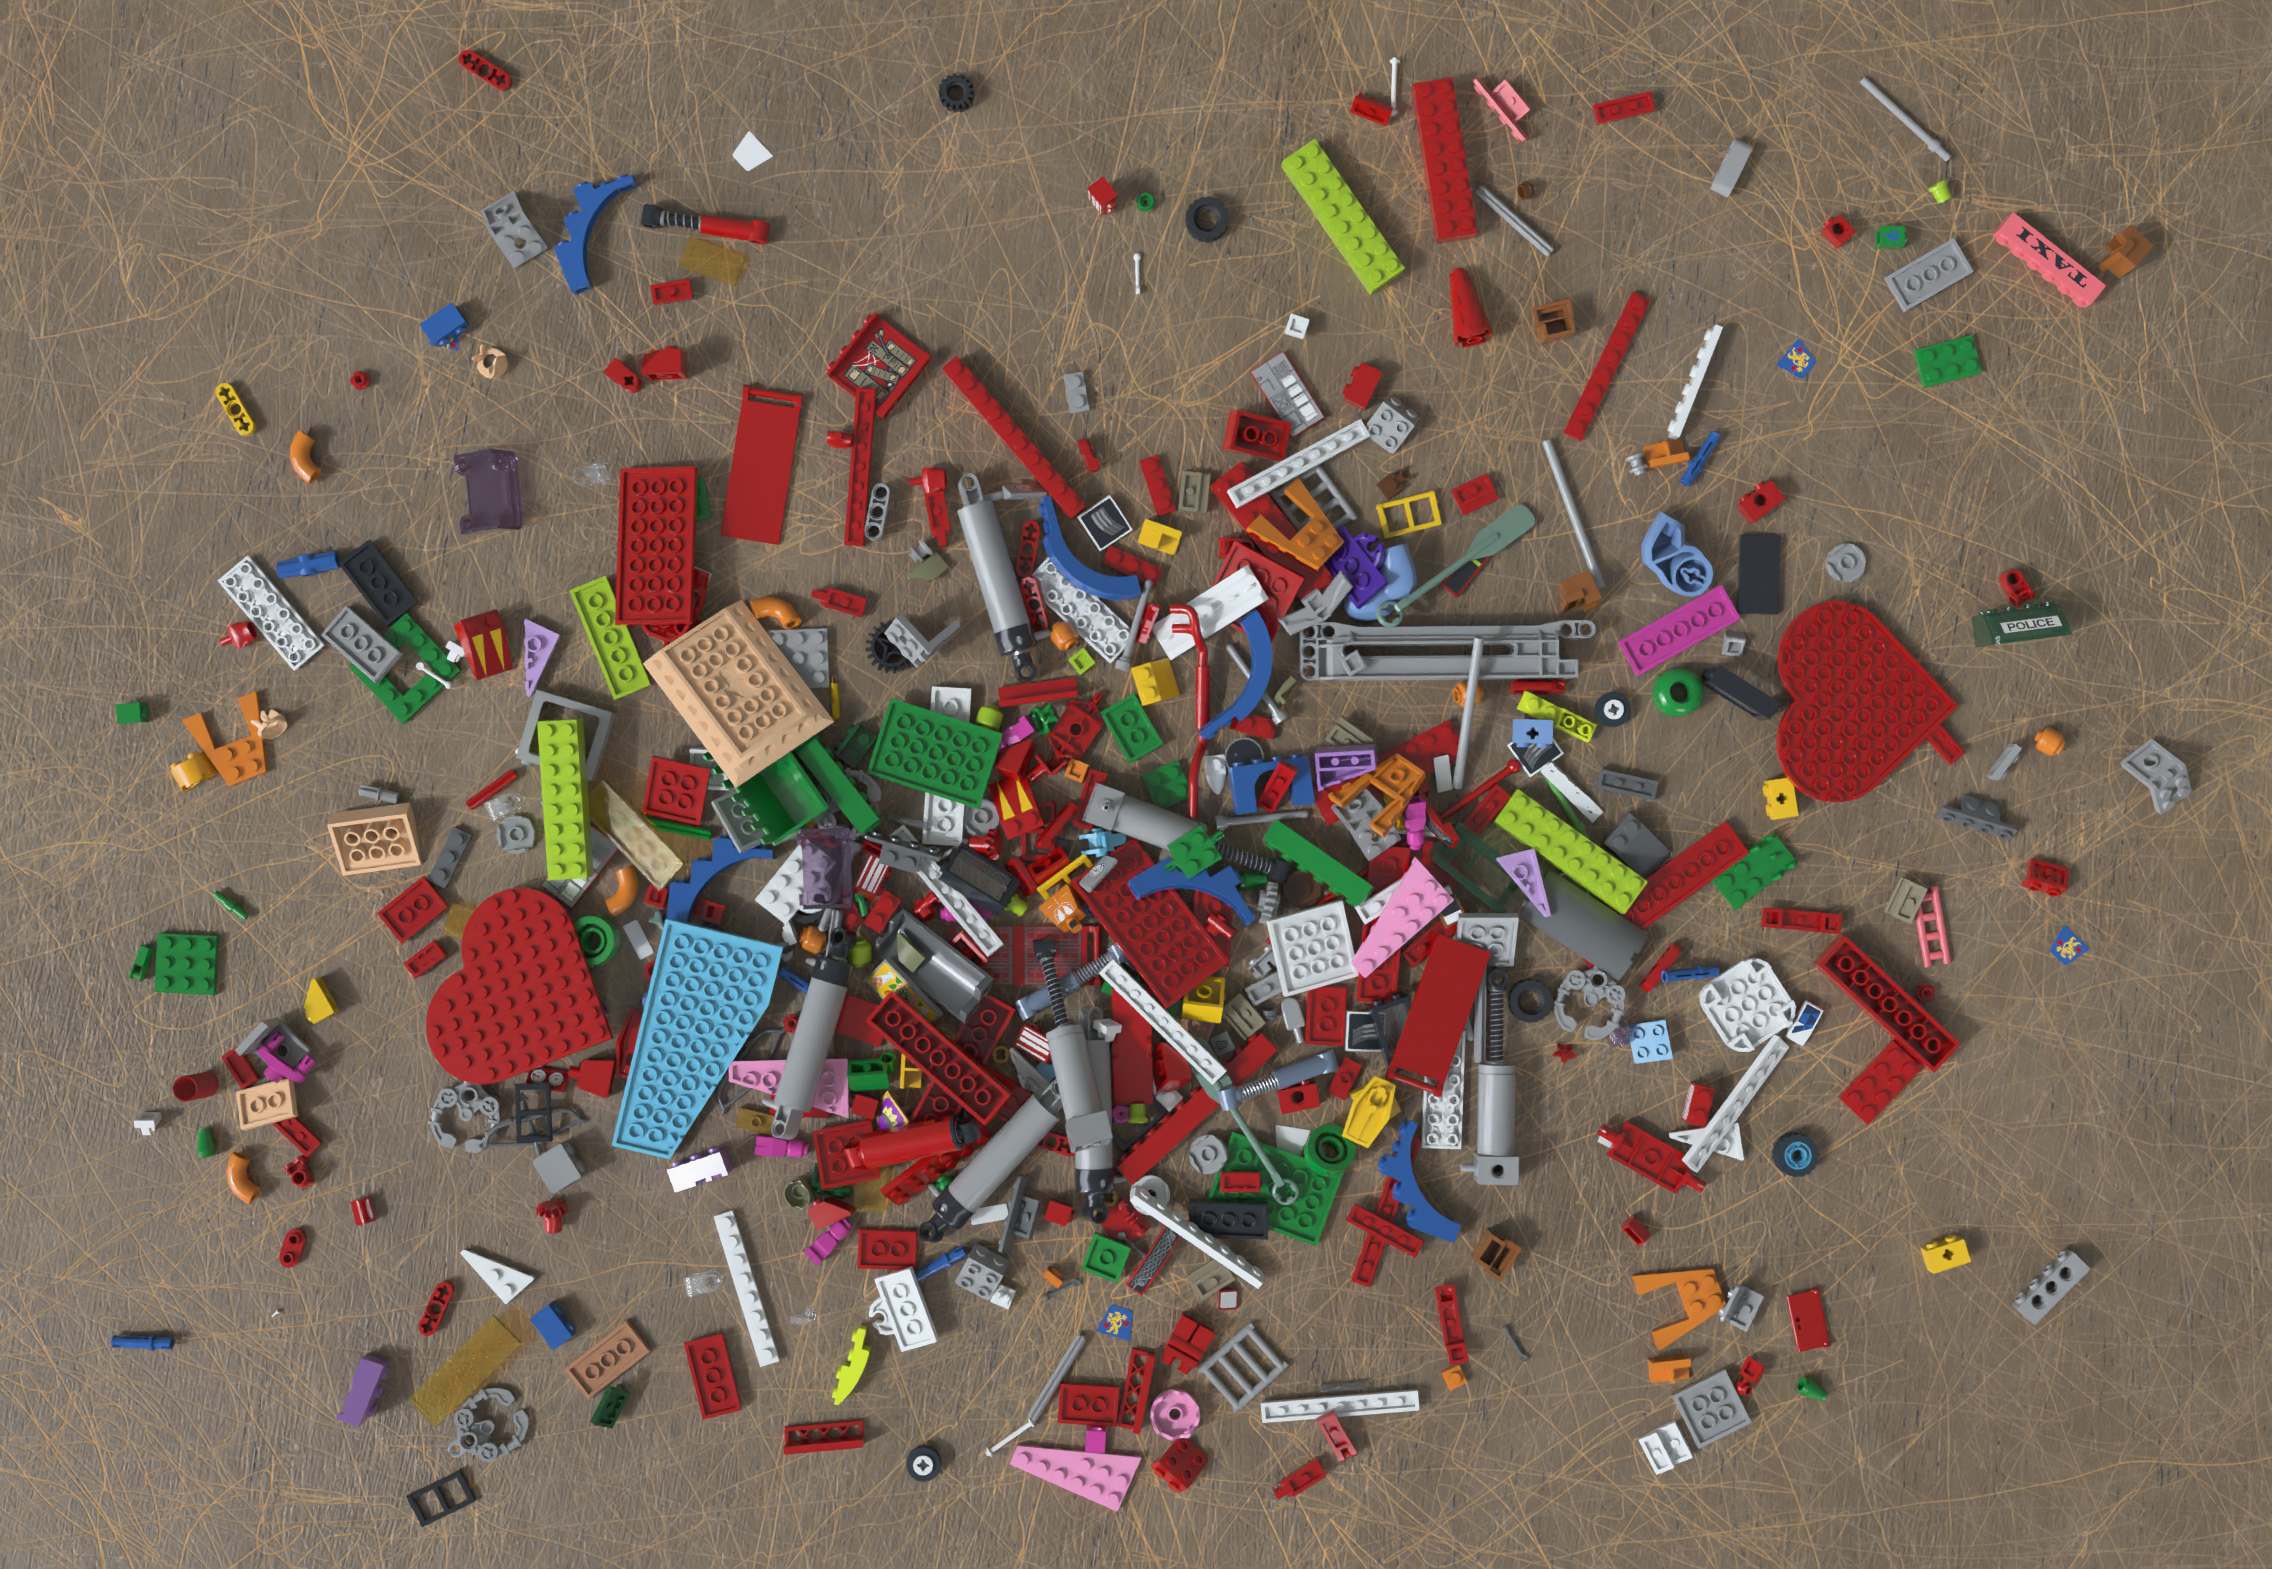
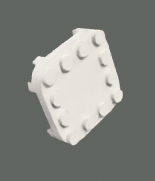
M1755 957L1746 958L1736 963L1718 977L1709 981L1698 995L1703 1011L1723 1042L1729 1048L1738 1052L1755 1050L1756 1046L1785 1027L1788 1028L1793 1023L1792 1021L1795 1016L1796 1005L1794 1000H1791L1772 971V967L1767 962Z

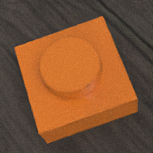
M1071 758L1064 776L1084 783L1090 765Z
M1047 1267L1043 1272V1277L1055 1287L1059 1288L1063 1283L1062 1273L1053 1267L1051 1269Z
M1459 1364L1441 1371L1450 1391L1468 1383Z

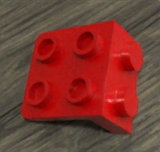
M1180 1438L1174 1440L1163 1456L1154 1460L1150 1467L1154 1470L1155 1475L1163 1478L1168 1483L1170 1489L1180 1493L1190 1487L1207 1464L1208 1457L1188 1438Z

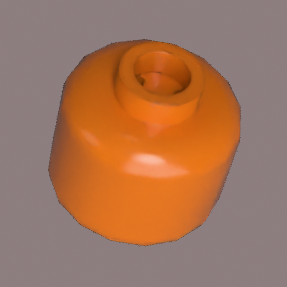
M1059 621L1051 627L1050 639L1058 649L1069 651L1078 644L1079 633L1070 622L1065 621L1061 623Z
M1468 681L1457 683L1453 689L1454 701L1462 707L1465 704ZM1479 684L1477 685L1475 705L1480 703L1481 697L1484 695L1483 687Z
M2047 727L2044 731L2039 730L2034 738L2037 741L2036 749L2048 756L2058 755L2066 743L2064 735L2050 727Z
M813 925L807 928L804 927L798 938L800 947L813 954H818L821 950L825 951L828 941L826 939L827 933L826 931L821 932L818 927Z

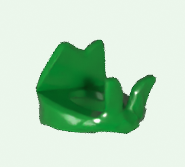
M1048 704L1045 708L1035 706L1031 710L1030 715L1036 730L1042 735L1049 734L1059 720L1054 716V709L1051 708V704Z

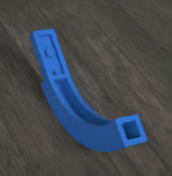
M1051 496L1042 497L1040 504H1038L1040 515L1044 517L1043 527L1045 533L1048 534L1042 542L1051 562L1061 575L1080 590L1099 598L1116 601L1138 599L1142 593L1137 575L1127 577L1103 575L1089 569L1074 557L1063 540Z
M1253 609L1238 621L1247 635L1251 648L1252 663L1247 684L1234 703L1197 731L1203 739L1214 737L1218 733L1217 729L1221 726L1226 727L1233 722L1232 718L1234 716L1241 722L1256 707L1266 690L1272 668V647L1265 623L1257 610Z

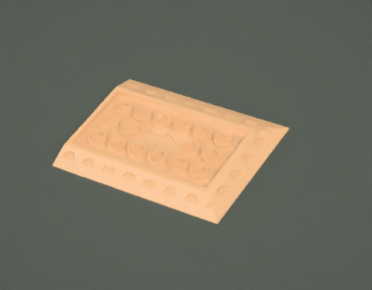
M742 600L722 609L659 650L643 663L736 788L834 722Z

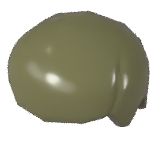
M792 1179L785 1185L783 1191L784 1199L791 1208L803 1210L812 1201L813 1188L810 1183L803 1179Z

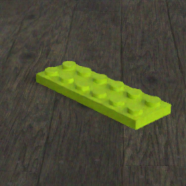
M603 576L569 590L614 700L652 686L628 626L615 625L616 596L608 577Z

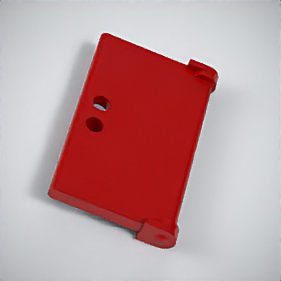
M1815 1287L1809 1289V1291L1786 1296L1797 1351L1803 1352L1820 1347H1830L1831 1341H1829L1820 1288Z

